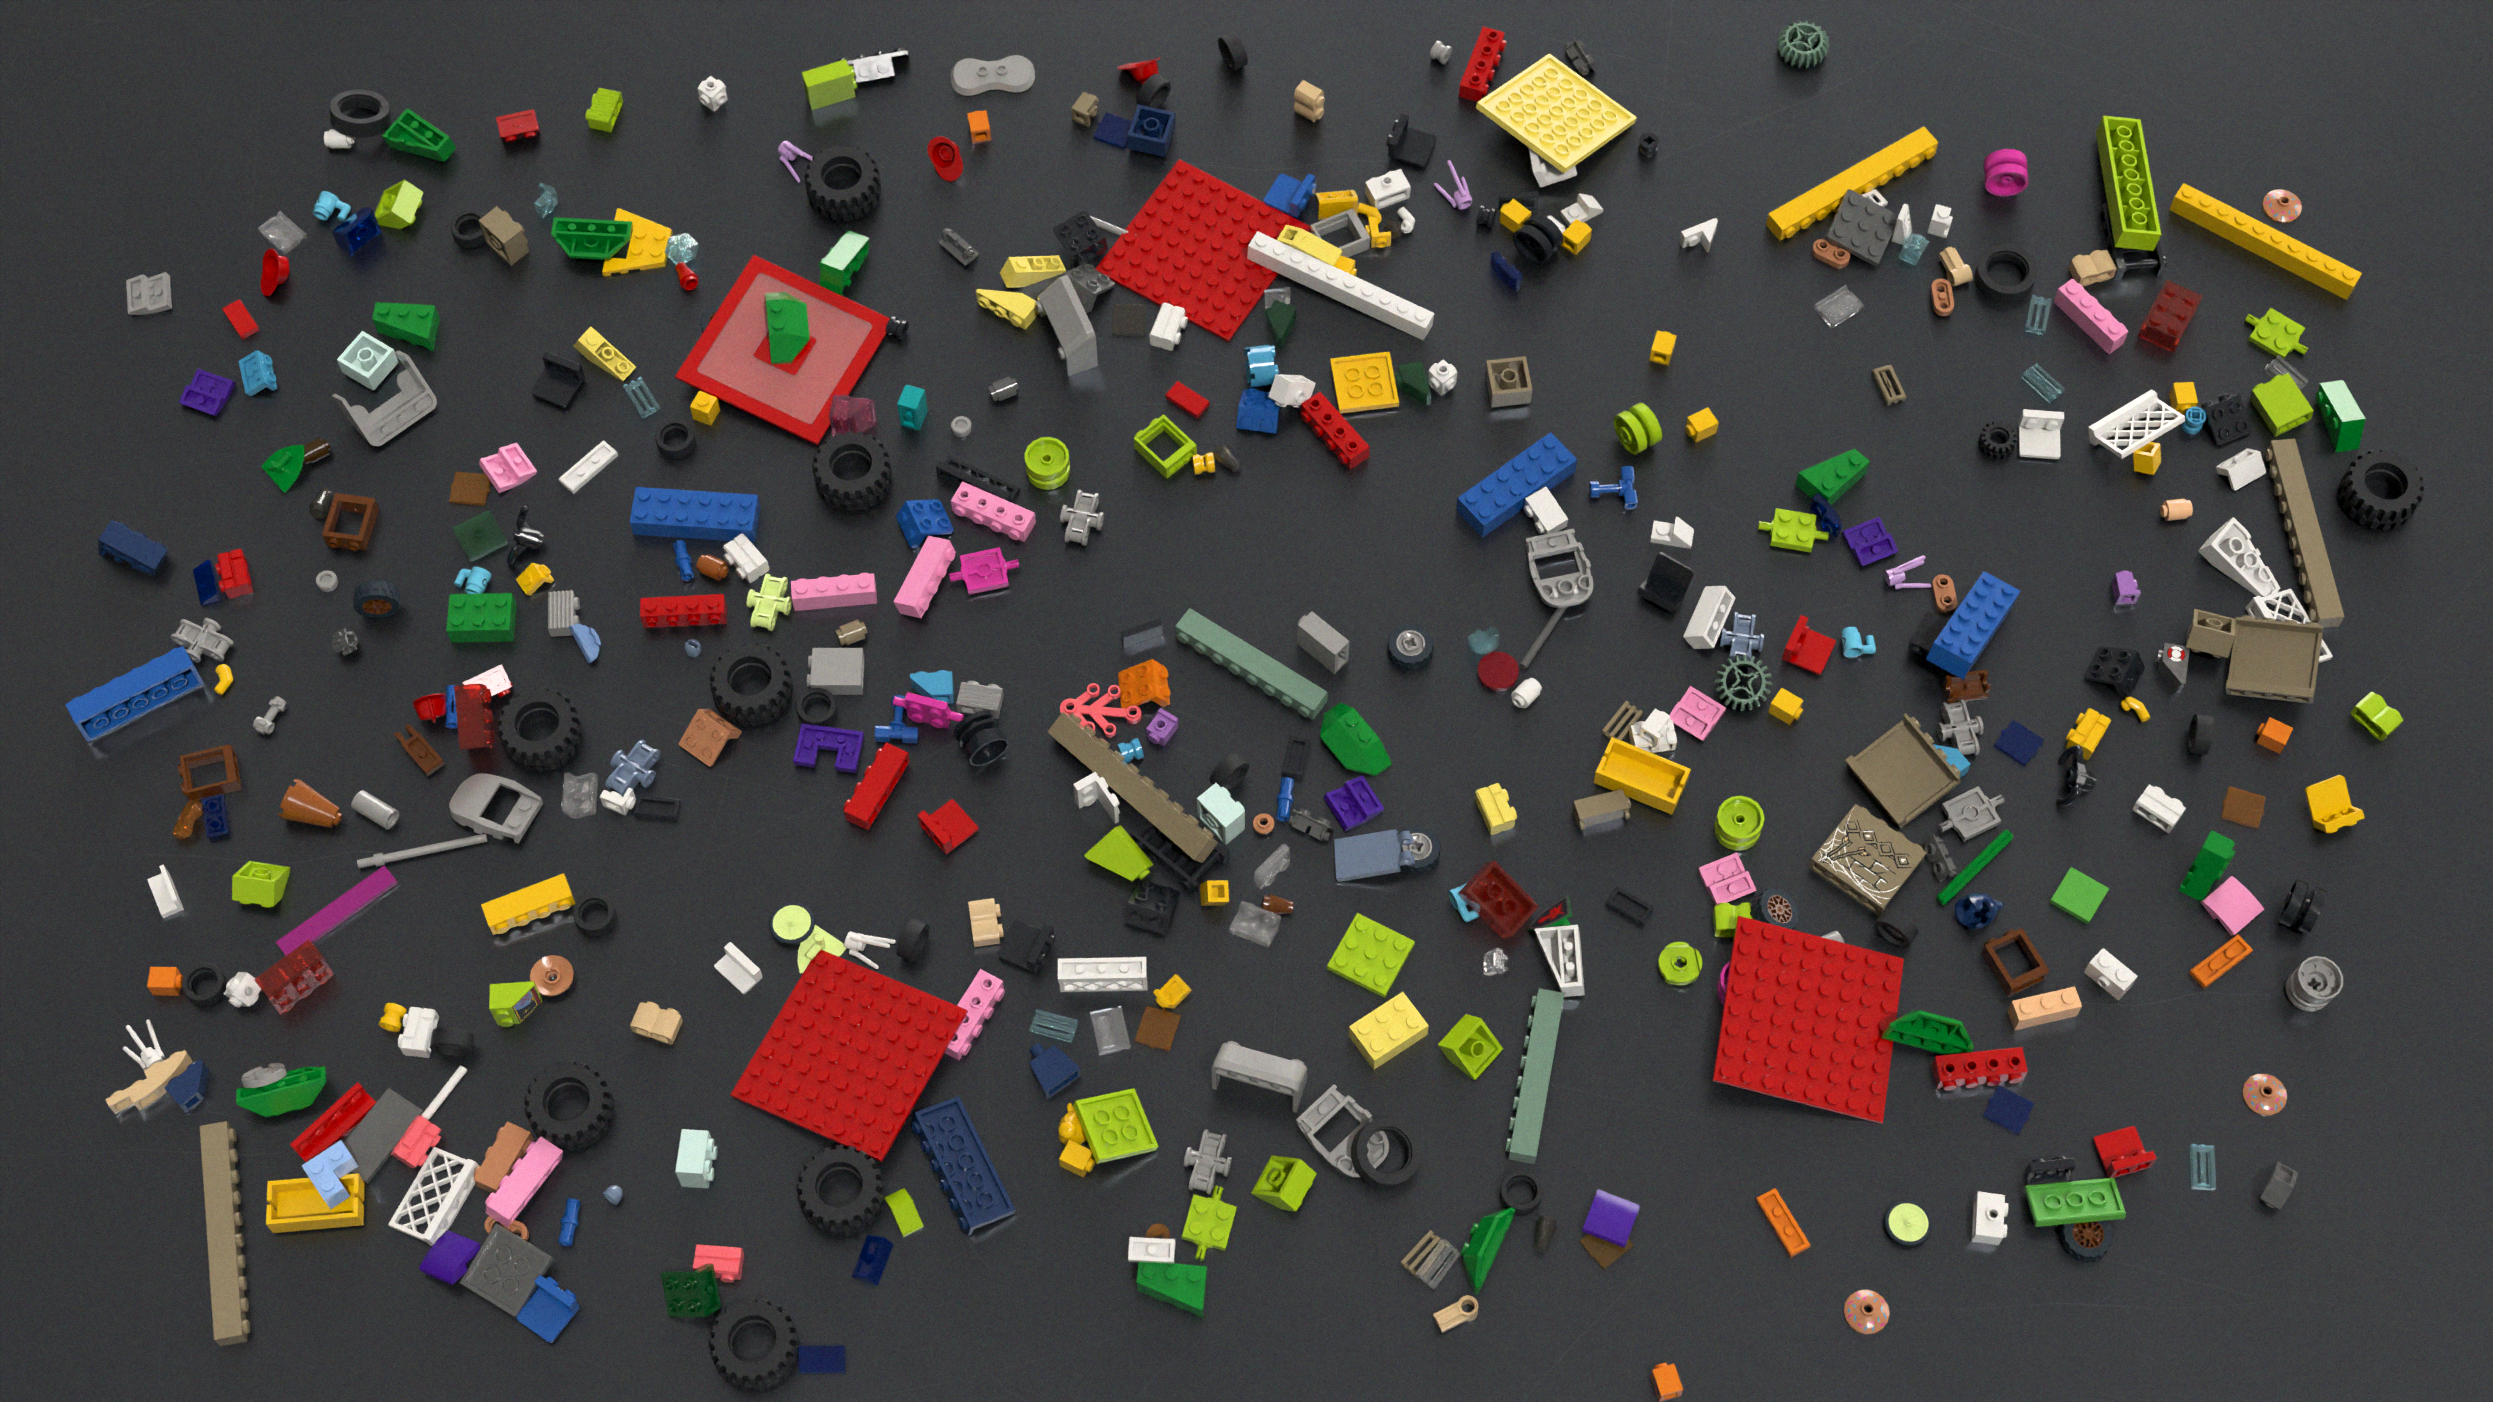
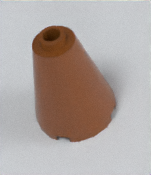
M298 778L294 780L296 782L294 787L289 786L280 805V808L284 810L283 814L278 813L279 818L329 828L340 823L343 815L340 813L341 809Z

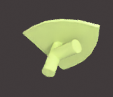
M815 925L812 934L800 943L797 960L799 972L804 973L810 961L813 960L820 950L840 957L847 948H845L844 943Z

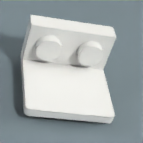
M1529 148L1533 173L1540 188L1577 175L1576 166L1566 173H1562Z
M2023 409L2019 419V456L2059 459L2061 456L2060 428L2064 421V412Z
M1094 772L1073 784L1075 803L1079 809L1093 804L1098 798L1115 824L1119 822V801L1114 793L1110 794L1107 790L1108 785L1103 777L1099 778L1097 773Z

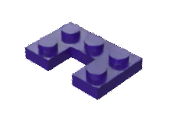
M801 724L793 763L794 765L815 768L819 749L838 751L835 763L836 771L856 773L865 736L864 732Z

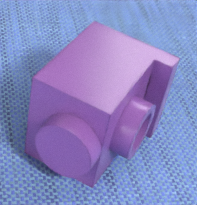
M2120 571L2115 573L2111 582L2115 604L2136 603L2141 592L2137 590V581L2133 579L2132 572Z
M1160 708L1158 714L1146 728L1148 739L1154 744L1159 743L1165 746L1178 729V718Z

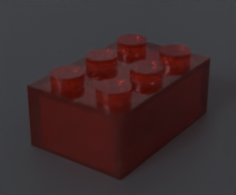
M2166 280L2148 312L2138 336L2175 352L2203 296Z
M480 683L454 686L460 750L493 749L496 738L495 732L491 731V723L494 721L493 711L489 710V702L492 700L491 690L487 689V685Z
M1495 860L1485 863L1458 893L1502 939L1512 937L1539 907Z
M308 939L254 979V981L271 1005L281 1014L289 1011L301 998L309 996L317 986L325 984L334 973L321 953Z

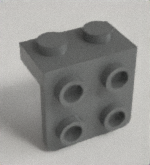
M1090 264L1080 265L1063 273V276L1068 275L1086 313L1091 312L1098 294L1113 288L1115 285L1107 275L1098 272Z

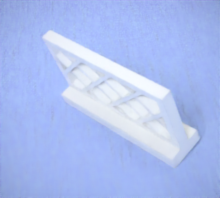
M2150 390L2089 427L2090 443L2094 446L2100 444L2123 459L2183 423L2185 416L2157 399V393ZM2162 417L2161 421H2150V418ZM2165 417H2174V418H2175L2174 420H2166V421H2164ZM2142 418H2147V421H2138V420H2140V419H2142ZM2127 427H2131V430H2123V429H2125V428H2127ZM2134 427H2146V430H2134ZM2149 427H2160L2157 430H2149ZM2130 436V440H2118V437ZM2133 436H2145L2142 439H2133ZM2110 437H2115V440H2106V439H2108V438H2110ZM2117 446H2129V447L2125 448L2124 450H2121V449H2119Z
M2291 589L2262 598L2261 596L2253 597L2245 608L2249 616L2254 617V619L2273 618L2284 622L2285 620H2293L2291 617L2294 613L2302 619L2301 624L2311 622ZM2287 596L2291 606L2282 603L2281 598ZM2268 602L2275 605L2274 611L2269 610L2265 603ZM2282 608L2289 611L2288 617L2277 613L2278 609ZM2323 639L2321 643L2323 656H2320L2319 663L2331 660L2333 657Z
M1146 957L1058 959L1060 992L1148 990Z
M434 1147L388 1225L393 1229L433 1246L440 1236L449 1230L475 1185L473 1175L479 1165L473 1160H466ZM437 1155L444 1157L445 1164L434 1168L433 1162ZM457 1164L464 1165L459 1173L452 1175V1166ZM447 1169L449 1177L438 1181L436 1173ZM432 1175L434 1183L423 1187L422 1181L424 1177ZM450 1182L451 1189L449 1192L441 1195L439 1186ZM435 1188L437 1197L426 1201L424 1192ZM420 1194L422 1203L411 1207V1199ZM439 1202L440 1207L438 1211L429 1214L428 1206ZM424 1208L426 1216L415 1220L413 1212ZM409 1214L411 1222L404 1225L397 1224L401 1216ZM427 1221L428 1228L424 1235L417 1232L416 1225Z

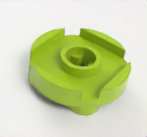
M1674 942L1667 945L1658 959L1659 972L1668 984H1690L1698 979L1702 968V957L1697 949L1694 950L1685 942ZM1678 959L1686 963L1683 968L1675 966Z

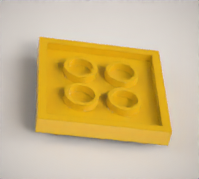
M1390 352L1330 359L1340 414L1399 407Z

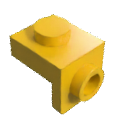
M1368 217V225L1365 226V230L1370 237L1371 248L1390 246L1391 232L1379 233L1377 218Z
M531 563L519 575L516 581L525 594L532 595L544 582L552 583L554 579L550 575L551 571L547 566Z
M1175 974L1160 990L1155 989L1153 993L1157 997L1155 1000L1161 1007L1174 1009L1192 990L1179 975Z

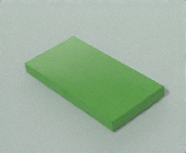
M2114 1178L2025 1186L2024 1191L2035 1227L2125 1219L2126 1216Z

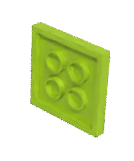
M1357 913L1328 963L1327 969L1385 998L1413 949L1415 941Z
M1135 1088L1077 1100L1073 1104L1096 1164L1156 1151L1158 1148Z

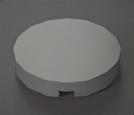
M271 1063L268 1065L269 1068L259 1066L249 1070L242 1076L243 1087H261L282 1079L287 1074L285 1065L282 1063Z

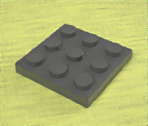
M1848 189L1824 239L1876 267L1895 229L1899 215Z
M496 1223L469 1266L468 1271L460 1281V1284L514 1317H517L537 1287L534 1281L539 1275L544 1276L554 1257Z

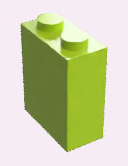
M846 59L802 72L805 94L811 110L855 97L854 89H857L854 79L855 73L853 67L848 66Z
M2289 373L2277 375L2265 384L2260 383L2251 392L2250 400L2275 437L2312 418L2314 410Z

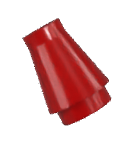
M678 263L675 266V270L677 271L680 286L685 290L695 289L698 286V276L686 263Z

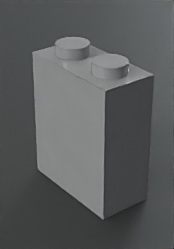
M1312 611L1298 621L1297 644L1335 674L1348 661L1349 641Z
M813 648L812 656L808 657V667L811 668V674H807V687L826 689L832 695H863L865 663L863 648Z

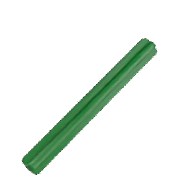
M2004 830L1937 895V901L1945 905L2012 840L2013 834L2009 830Z

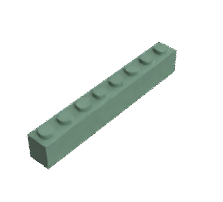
M1189 608L1176 624L1175 635L1179 641L1190 644L1200 654H1206L1215 663L1226 666L1231 673L1244 677L1249 684L1259 686L1267 695L1277 697L1285 706L1295 708L1300 715L1314 720L1327 703L1328 692L1194 610Z
M1539 988L1537 996L1533 995L1531 1008H1534L1535 1011L1534 1016L1529 1015L1527 1028L1531 1029L1530 1036L1526 1035L1524 1048L1528 1049L1527 1056H1522L1520 1069H1524L1523 1077L1518 1076L1516 1089L1520 1090V1096H1515L1513 1110H1517L1516 1118L1511 1117L1509 1130L1513 1131L1512 1138H1507L1505 1151L1509 1152V1160L1535 1164L1565 994L1562 992Z

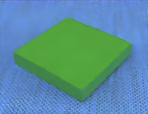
M2071 867L2049 903L2088 924L2109 888Z

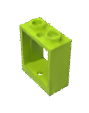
M1164 414L1159 418H1155L1146 429L1140 430L1134 437V449L1166 479L1192 459V455L1197 454V445ZM1163 431L1181 447L1164 462L1146 446Z

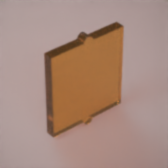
M456 472L454 482L451 485L450 503L485 505L487 495L490 492L489 486L491 481L486 474Z
M2229 786L2226 799L2222 802L2224 808L2221 818L2258 829L2261 816L2265 813L2263 808L2266 797Z
M1146 1006L1135 1042L1149 1045L1152 1049L1156 1047L1170 1051L1181 1015L1167 1012L1166 1009L1160 1010Z
M1590 1234L1580 1240V1244L1590 1254L1589 1257L1594 1258L1603 1270L1634 1246L1629 1239L1624 1248Z

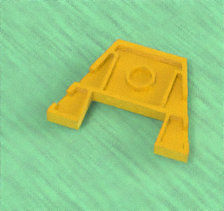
M617 208L615 221H632V236L626 259L610 258L605 260L602 271L603 276H611V273L616 272L624 274L628 273L629 270L639 268L641 271L664 267L672 239V229Z

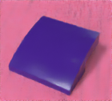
M197 368L191 385L186 384L179 403L216 416L225 405L236 383Z
M1880 516L1841 532L1848 548L1861 567L1899 552L1891 533L1887 534Z
M1363 776L1345 782L1343 787L1330 791L1324 796L1326 803L1345 831L1361 825L1384 811V807Z
M1597 1190L1582 1232L1625 1248L1640 1205Z
M447 1230L430 1248L419 1269L425 1274L452 1285L468 1271L466 1263L479 1252L480 1244Z

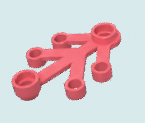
M1096 683L1089 684L1087 691L1078 698L1066 699L1060 705L1061 713L1064 712L1069 715L1074 713L1082 720L1080 723L1084 727L1086 725L1090 726L1095 731L1094 723L1087 722L1081 714L1090 715L1102 728L1104 735L1109 738L1116 735V726L1108 723L1103 716L1124 717L1130 724H1137L1142 718L1141 709L1137 706H1129L1127 709L1104 707L1113 699L1120 697L1121 690L1117 685H1111L1108 688V693L1090 706L1083 704L1090 698H1095L1100 694V688ZM1092 688L1097 689L1095 693L1090 692ZM1112 690H1117L1118 693H1117V694H1111V691H1112ZM1068 706L1074 707L1072 710L1067 709ZM1130 711H1136V712H1137L1135 715H1130V714H1129ZM1112 728L1114 731L1108 733L1106 730Z

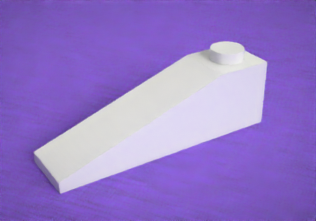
M2234 517L2213 533L2198 550L2214 567L2256 596H2261V598L2277 593L2280 589L2269 567L2265 566L2259 556L2261 555L2258 548L2255 549L2250 541L2252 537L2249 532Z

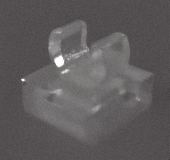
M1494 948L1484 954V975L1493 976L1496 973L1502 974L1508 971V968L1503 966V963L1508 960V957L1503 955V949Z

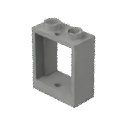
M1353 208L1310 225V233L1322 239L1320 236L1348 226L1356 241L1339 247L1343 251L1341 256L1348 258L1370 249V237Z

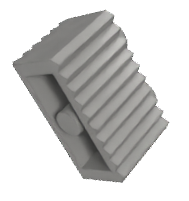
M573 590L548 592V631L551 637L573 635L569 627L580 624L579 616H576V610L580 609L579 598L575 597Z
M976 681L961 682L956 702L957 711L967 714L990 711L998 719L1004 697L1003 688L996 684L980 685Z

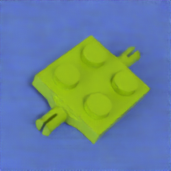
M2272 308L2260 320L2250 314L2245 319L2246 322L2255 326L2248 340L2281 360H2284L2287 354L2293 350L2305 355L2309 349L2298 343L2305 327Z
M1778 508L1775 509L1772 523L1759 521L1758 530L1770 531V546L1805 552L1812 551L1815 539L1827 541L1829 532L1817 531L1815 514Z
M1214 1186L1211 1198L1193 1195L1181 1239L1191 1241L1198 1246L1195 1259L1198 1260L1200 1252H1202L1200 1261H1204L1206 1249L1215 1248L1223 1251L1226 1249L1237 1206L1226 1204L1220 1200L1223 1191L1222 1187L1219 1188L1218 1194H1216L1218 1186Z

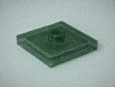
M489 510L452 528L470 562L508 544Z

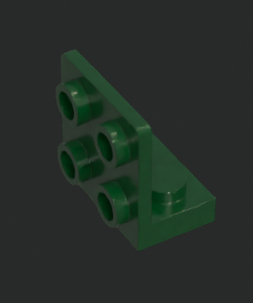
M705 1264L693 1272L661 1273L669 1316L707 1317L721 1308L713 1264Z

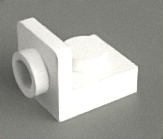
M631 788L627 789L623 797L615 791L608 792L606 790H603L600 795L604 807L625 816L628 810L634 807L636 802L634 791Z

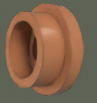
M1259 814L1253 820V827L1259 834H1268L1274 828V819L1268 814ZM1261 821H1266L1267 824H1266V825H1261L1260 822H1261Z

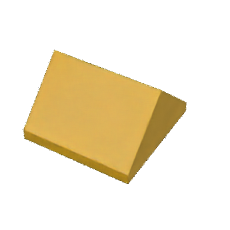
M1354 190L1315 193L1319 220L1327 219L1352 208L1358 214V196Z

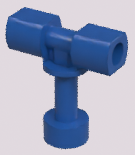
M1621 467V480H1618V484L1599 485L1598 481L1590 482V498H1598L1600 493L1618 492L1619 496H1623L1625 509L1637 508L1636 490H1633L1635 481L1633 467Z
M892 696L891 707L895 709L894 721L890 722L889 726H875V741L890 742V739L893 738L902 739L903 743H918V728L906 727L902 722L903 710L905 708L893 705L895 696L903 699L906 696Z

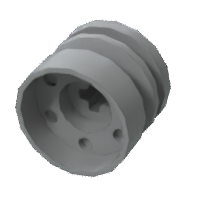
M2320 956L2307 958L2289 975L2286 981V993L2289 1000L2297 1008L2309 1012L2321 1010L2340 993L2343 987V975L2340 968L2333 961Z

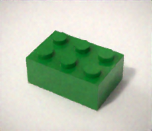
M450 594L446 631L451 643L514 641L517 604L513 594Z

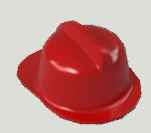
M1160 57L1150 61L1121 65L1117 69H1129L1136 81L1144 83L1152 75L1159 74L1157 60Z
M944 136L933 138L929 142L927 149L929 158L937 173L946 181L957 180L963 171V161L958 146L955 142Z
M271 248L265 252L263 257L261 292L265 296H270L275 291L277 284H282L287 280L290 270L288 257L278 255L275 249Z
M431 694L414 700L412 705L420 720H431L433 724H436V719L446 714L447 698L445 694Z

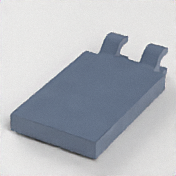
M1393 829L1334 839L1336 879L1338 882L1401 872L1400 866L1415 864L1414 855H1411V850L1401 852V846L1414 844L1413 835H1410V831H1402L1398 834V831Z

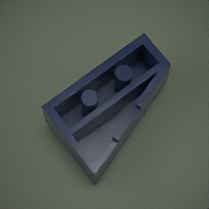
M111 520L98 539V554L102 556L106 553L115 556V561L121 563L122 560H125L132 564V568L152 576L156 575L167 558L168 549L162 543L147 539L146 535L139 531L134 532L128 529V526L120 521L115 522Z

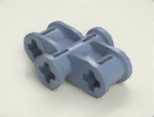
M1734 612L1732 632L1722 628L1719 646H1730L1729 658L1733 663L1735 662V655H1738L1739 660L1742 661L1743 654H1746V661H1750L1751 649L1762 652L1764 634L1753 635L1755 614L1748 616Z
M640 740L627 756L624 751H617L610 762V765L616 769L608 777L605 787L615 790L622 797L628 788L634 789L638 782H641V785L647 788L655 778L656 772L653 770L649 771V769L659 759L660 750L653 749L646 744V741Z

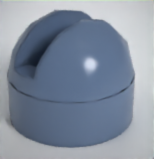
M696 639L687 640L684 646L685 653L689 657H697L702 651L701 644Z
M612 1185L604 1191L603 1196L612 1204L617 1205L622 1199V1189L619 1186Z

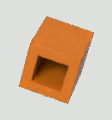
M986 110L967 113L972 143L990 141L991 132Z
M2269 717L2266 724L2261 723L2256 733L2260 735L2256 743L2280 754L2293 728Z
M150 967L147 988L152 995L179 996L184 976L177 967Z
M1667 1363L1656 1365L1651 1372L1650 1378L1658 1401L1661 1402L1681 1396L1683 1387L1675 1364L1667 1365Z

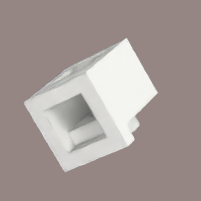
M1936 204L1927 233L1947 238L1953 217L1949 216L1951 208Z
M1654 709L1641 726L1639 736L1657 747L1660 738L1664 737L1669 730L1667 725L1671 719L1670 716L1663 711L1660 712Z

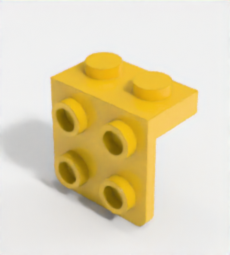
M2337 775L2306 787L2305 794L2314 828L2325 833H2334L2340 827L2352 826L2358 820L2364 819L2363 810L2351 805L2344 776Z

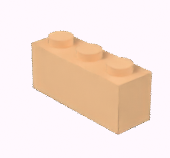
M2070 987L2014 1000L2011 1002L2007 1012L2015 1031L2075 1017L2078 1015L2082 1005L2076 988Z

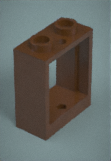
M335 493L322 533L326 545L332 548L343 547L353 551H367L379 511L375 498ZM340 511L365 514L359 535L334 532Z
M231 744L180 756L181 764L178 765V771L184 783H181V790L183 795H187L191 802L242 790L236 752ZM225 761L228 780L194 788L192 768Z
M2023 928L2016 931L2011 929L2004 933L2003 937L1997 940L1992 938L1984 943L1985 946L1981 955L2007 997L2045 980L2050 972ZM2017 940L2035 969L2012 979L1995 953V950Z

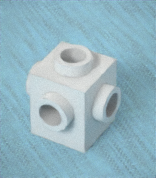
M710 76L701 82L697 88L700 102L714 112L728 100L724 83Z
M1443 359L1438 364L1435 363L1430 367L1428 371V384L1438 394L1442 396L1456 385L1457 371L1452 364H1448Z
M238 972L227 983L224 995L230 998L228 1001L238 1008L240 1006L250 1007V1005L257 1001L258 993L264 984L247 972Z

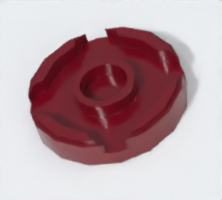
M1499 651L1490 652L1479 661L1477 668L1478 680L1485 688L1488 687L1492 691H1506L1513 687L1518 679V663L1507 653Z

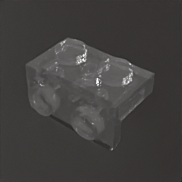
M570 773L564 774L562 811L573 819L596 814L597 774L589 773L577 777Z
M1241 901L1239 911L1230 926L1229 932L1269 948L1279 930L1281 916L1259 908L1254 904Z

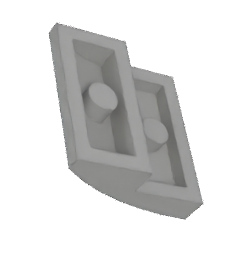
M166 272L150 278L143 274L126 280L128 314L144 315L172 309L170 275Z

